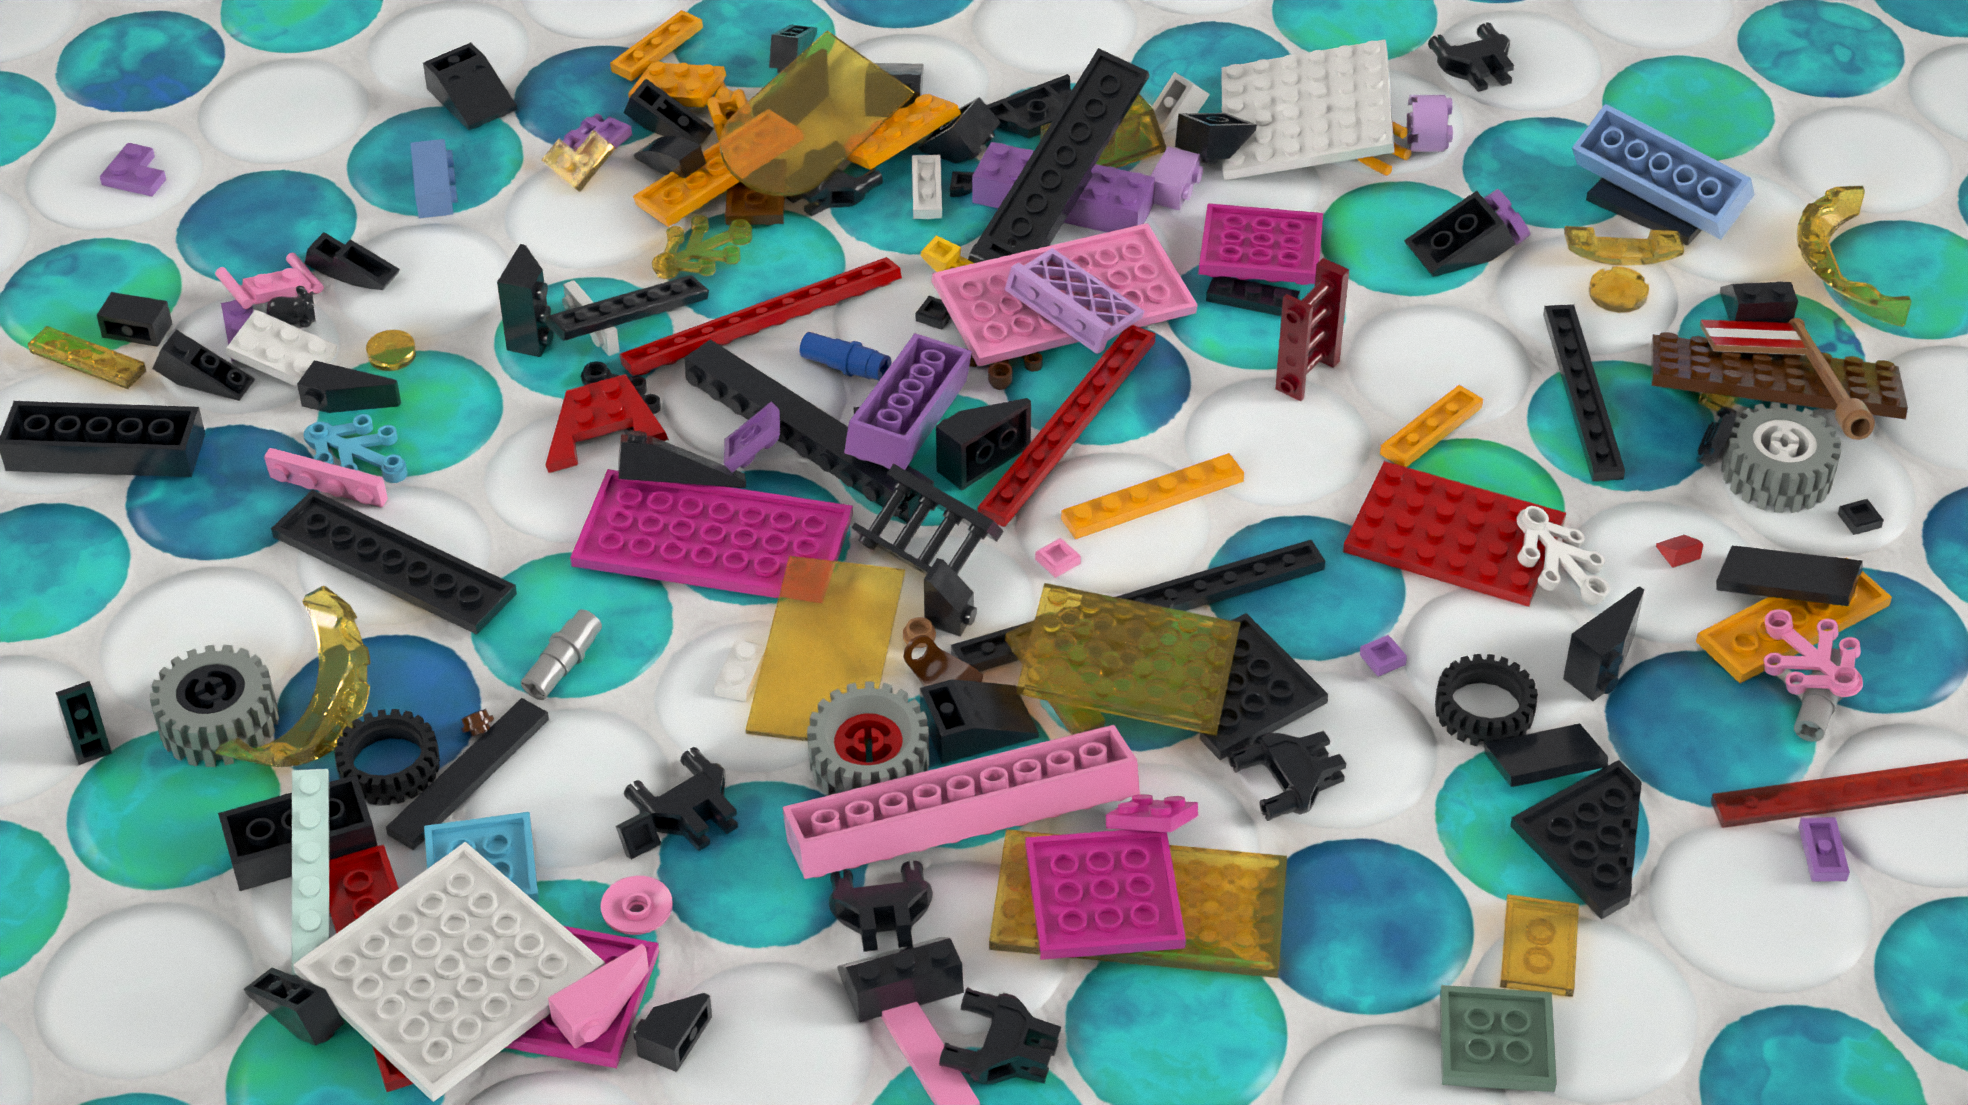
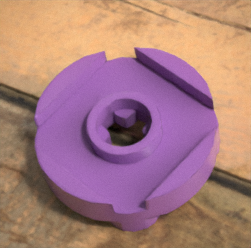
M1499 189L1484 197L1485 201L1496 211L1497 215L1509 229L1516 246L1530 236L1531 233L1518 212L1514 211L1511 207V202Z

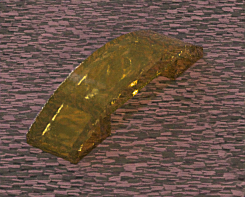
M1564 227L1568 250L1588 260L1604 264L1621 266L1654 264L1679 257L1685 251L1679 231L1650 230L1648 239L1596 237L1593 227Z

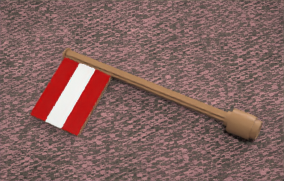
M1793 318L1788 323L1700 320V327L1713 351L1806 355L1838 405L1835 411V418L1844 434L1851 439L1861 440L1867 438L1872 433L1875 426L1873 415L1863 401L1849 397L1805 329V323L1802 319Z

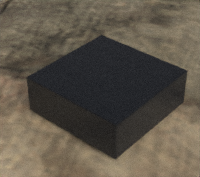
M928 296L915 313L917 322L941 330L951 319L942 300L932 296Z
M1868 499L1839 506L1838 515L1853 535L1882 528L1884 519Z
M647 811L615 826L626 857L631 860L661 845L652 816Z

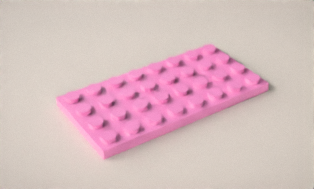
M1148 223L932 273L931 280L965 344L972 351L971 355L977 366L1079 342L1005 290L1010 269L1013 265L1019 262L1024 266L1051 248L1144 310L1143 317L1132 325L1142 327L1195 314L1198 307ZM1052 260L1047 262V266L1061 267ZM1049 275L1050 280L1063 281V277ZM1070 278V282L1084 283L1078 278ZM1072 291L1073 296L1087 297L1085 292ZM1093 293V298L1107 299L1101 294ZM1095 307L1096 312L1110 313L1109 308ZM1116 309L1117 314L1130 315L1125 310Z

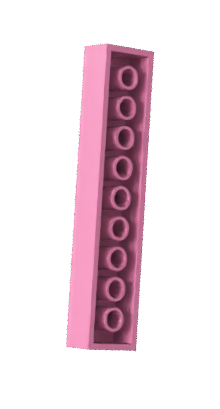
M1115 725L1102 727L784 806L782 809L787 842L804 879L818 878L828 873L844 869H854L879 860H890L895 856L911 852H921L938 845L957 843L962 839L978 835H988L1005 828L1024 826L1029 822L1045 818H1055L1061 814L1080 809H1090L1096 805L1112 801H1122L1128 797L1139 795L1138 763Z

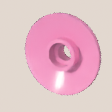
M630 876L615 882L606 890L601 900V914L606 924L613 930L628 935H641L656 930L667 921L673 907L669 889L659 880L648 876Z

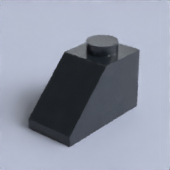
M937 558L924 578V618L928 619L935 629L961 637L967 625L971 626L976 618L977 607H974V592L943 559Z
M701 993L653 1007L646 1019H641L638 1022L633 1037L636 1040L638 1057L677 1072L712 1018L710 995Z

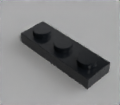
M1220 276L1212 277L1206 292V301L1282 316L1283 297L1288 294L1300 299V291Z

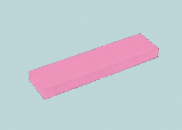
M918 1002L882 1011V1020L934 1105H980L979 1100L961 1071L939 1066L944 1044Z

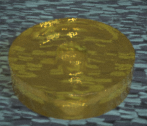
M401 330L379 332L372 336L366 345L369 363L383 371L402 369L411 364L416 357L413 337Z

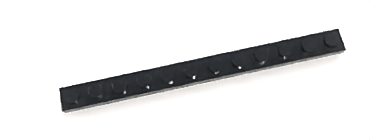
M1312 539L955 643L951 645V655L981 672L1088 640V637L1169 598L1174 602L1173 614H1177L1325 570V559Z

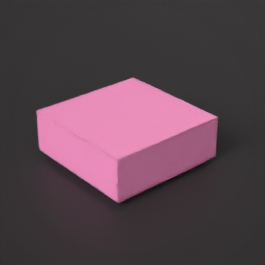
M1061 538L1035 552V560L1055 578L1081 564V556Z

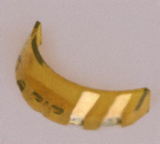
M1862 185L1840 186L1825 191L1823 197L1814 203H1809L1805 207L1797 226V244L1803 259L1815 274L1848 304L1875 319L1904 327L1912 302L1910 297L1885 296L1880 294L1876 287L1871 284L1847 280L1841 274L1829 244L1831 236L1841 225L1859 215L1865 194L1864 187Z
M321 586L306 594L302 600L315 631L319 668L314 694L300 720L287 733L268 744L252 748L240 738H234L220 745L215 752L216 754L265 766L292 767L313 762L335 750L338 737L343 736L342 731L346 726L352 728V721L363 715L370 690V685L367 684V666L370 665L369 650L362 642L360 632L354 621L357 619V616L350 604L326 586Z

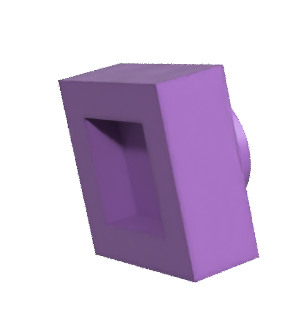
M1389 635L1362 645L1360 648V656L1378 677L1406 665L1407 655Z

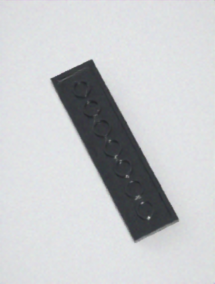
M311 490L271 528L273 538L474 634H478L517 594L515 584L314 490Z

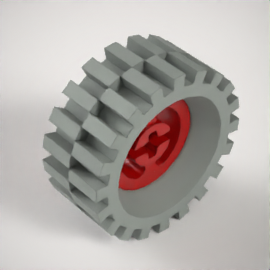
M865 681L864 689H857L856 683L848 684L847 693L842 694L839 689L830 693L831 702L829 703L823 698L817 704L818 713L813 711L809 718L810 726L807 728L810 770L813 771L815 783L817 785L822 784V792L827 796L832 795L834 792L837 794L928 771L929 734L927 717L925 712L920 713V704L915 698L908 703V693L902 689L897 694H894L892 685L883 683L882 689H875L874 682ZM866 738H872L873 762H866Z

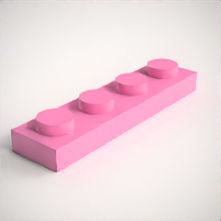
M269 448L264 456L270 478L279 482L292 483L306 489H314L336 497H344L359 501L362 504L383 507L388 499L383 477Z

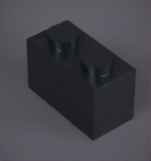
M115 292L110 293L96 315L102 338L156 347L159 346L173 324L167 301Z

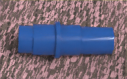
M807 332L800 343L799 352L801 357L826 364L828 367L840 370L844 375L850 377L856 375L880 381L892 364L889 355L864 347L858 341L847 342L838 338L832 339L813 332Z

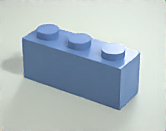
M445 139L410 143L415 198L419 219L454 215L452 203H457L458 198L452 150H446Z

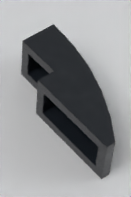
M675 136L657 138L634 154L635 159L664 175L674 172L683 178L688 177L706 164L701 145Z
M325 232L307 249L304 263L336 280L376 290H384L400 271L398 267L351 239L346 244H343Z

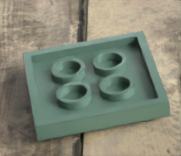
M1441 985L1442 1085L1555 1092L1557 1079L1552 992Z

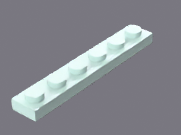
M328 769L292 770V975L300 978L295 973L293 964L329 939Z

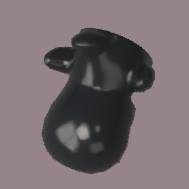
M303 286L296 287L298 296L295 298L278 296L268 302L266 308L267 315L290 325L297 324L300 321V326L307 328L312 322H316L313 294H309Z

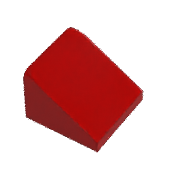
M1681 535L1656 543V548L1671 567L1674 568L1699 560L1704 544L1698 539Z

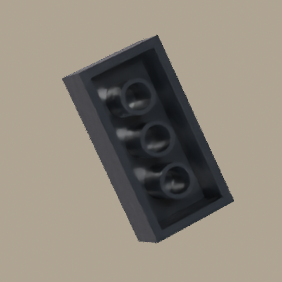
M357 774L329 782V860L378 846L373 823ZM292 793L218 813L239 891L292 877Z

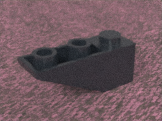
M177 329L161 348L152 368L179 386L238 401L241 400L255 381V378Z

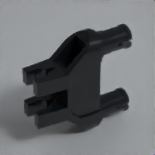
M1487 22L1486 25L1484 23L1479 25L1476 31L1477 35L1482 39L1459 46H1450L1442 35H1438V37L1433 36L1428 41V47L1437 55V63L1440 68L1453 77L1467 80L1478 92L1488 89L1489 84L1484 78L1490 75L1502 86L1512 83V77L1507 73L1514 70V64L1507 56L1510 48V39L1504 34H1499L1491 23Z
M834 142L824 150L819 152L811 151L804 156L802 169L784 180L785 186L791 189L785 193V198L792 203L804 198L809 202L804 206V212L813 216L827 208H842L856 205L864 200L866 193L883 184V177L875 168L857 178L849 176L833 164L845 158V151L841 145Z
M1324 731L1300 738L1281 733H1267L1258 736L1253 744L1228 752V761L1235 773L1258 764L1265 765L1283 790V793L1260 800V810L1263 816L1265 815L1267 821L1292 812L1299 815L1309 812L1320 791L1345 780L1341 770L1346 768V762L1340 754L1328 757L1329 753L1325 746L1330 745V739Z
M692 747L690 752L687 750L682 754L680 762L694 775L693 777L656 797L640 780L634 781V786L630 783L625 788L624 797L640 811L639 814L644 811L651 814L657 832L682 835L700 851L710 845V839L705 835L709 832V826L705 823L706 821L711 819L726 834L737 829L738 823L732 818L737 815V810L724 797L725 769L718 763H711L697 747Z
M910 861L902 864L900 871L903 882L854 888L853 874L849 869L843 870L844 878H840L839 871L831 873L830 881L833 892L829 897L830 910L843 925L861 934L863 952L878 950L876 934L877 932L896 931L898 948L913 946L912 926L927 911L933 897L932 887L924 880L923 865L919 861H913L914 870H911Z
M967 987L960 1010L991 1018L990 1029L982 1049H978L977 1052L945 1042L939 1066L949 1067L970 1074V1078H973L974 1082L981 1084H994L1013 1077L1045 1084L1049 1073L1048 1065L1051 1056H1055L1058 1047L1061 1026L1033 1017L1024 1004L1014 995L1003 992V994L995 996Z

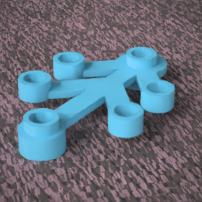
M367 414L356 416L353 419V423L332 426L326 422H315L304 430L305 442L312 449L316 450L315 460L334 464L333 456L328 452V448L331 446L339 450L341 467L358 471L357 465L353 463L352 456L381 468L382 477L386 482L398 483L403 481L408 475L406 462L399 455L392 454L385 457L365 448L377 445L389 446L395 444L398 440L396 428L392 425L380 427L377 434L365 435L373 430L372 419ZM355 433L365 435L348 439L341 437Z

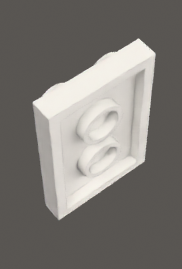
M256 309L226 347L227 357L296 387L314 360L329 364L337 353L336 344Z

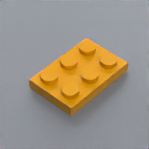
M651 62L630 90L628 96L630 98L641 83L648 79L683 106L704 108L708 98L713 96L727 75L724 66Z

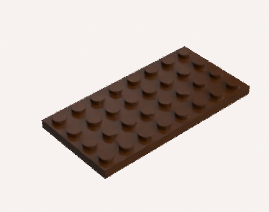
M1662 332L1660 335L1653 334L1652 386L1836 410L1838 407L1806 355L1713 351L1707 338L1701 336H1692L1690 339L1679 338L1678 335L1670 332ZM1821 352L1850 398L1863 401L1872 415L1906 419L1908 405L1899 366H1895L1894 363L1885 360H1878L1876 363L1863 362V359L1854 356H1847L1845 359L1832 358V355Z

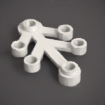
M1529 506L1520 511L1517 516V524L1525 533L1524 546L1517 556L1518 561L1526 567H1533L1540 558V552L1537 549L1538 539L1545 546L1544 570L1538 578V584L1543 589L1549 591L1556 588L1561 579L1558 574L1559 562L1581 587L1580 596L1585 603L1589 605L1602 603L1610 591L1609 584L1599 576H1587L1574 561L1582 562L1583 567L1591 573H1598L1605 564V559L1600 553L1580 549L1585 540L1583 533L1578 529H1568L1548 522L1549 517L1547 513L1539 507ZM1553 536L1562 538V542L1557 541Z

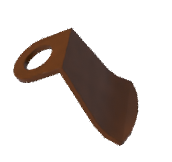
M919 635L913 638L904 650L903 658L905 663L924 687L951 679L982 682L983 674L940 649L927 635ZM925 643L926 651L923 656L918 659H912L913 649L918 644Z

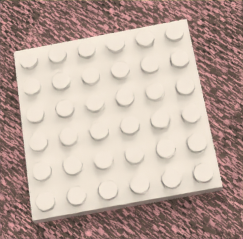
M1386 39L1222 67V113H1228L1257 124L1256 131L1230 159H1222L1224 179L1230 180L1395 153Z
M464 842L294 963L293 966L295 973L301 979L325 988L339 1014L434 1102L549 1015L548 997L605 965V962L469 844Z

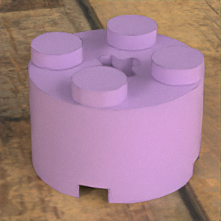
M1410 95L1408 105H1413V112L1407 113V144H1411L1409 150L1411 152H1444L1445 149H1448L1449 142H1452L1453 127L1448 125V116L1452 114V98H1446L1445 95Z

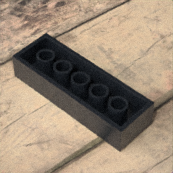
M13 401L0 435V455L5 471L192 477L205 437V430L199 407Z

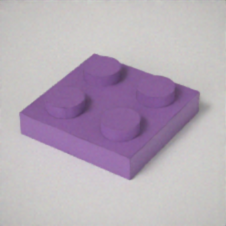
M772 401L724 439V465L732 473L739 467L745 468L754 460L756 453L763 448L769 449L778 441L780 435V410Z

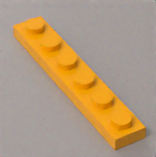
M1230 453L1063 509L1061 510V520L1074 539H1078L1244 482V472Z

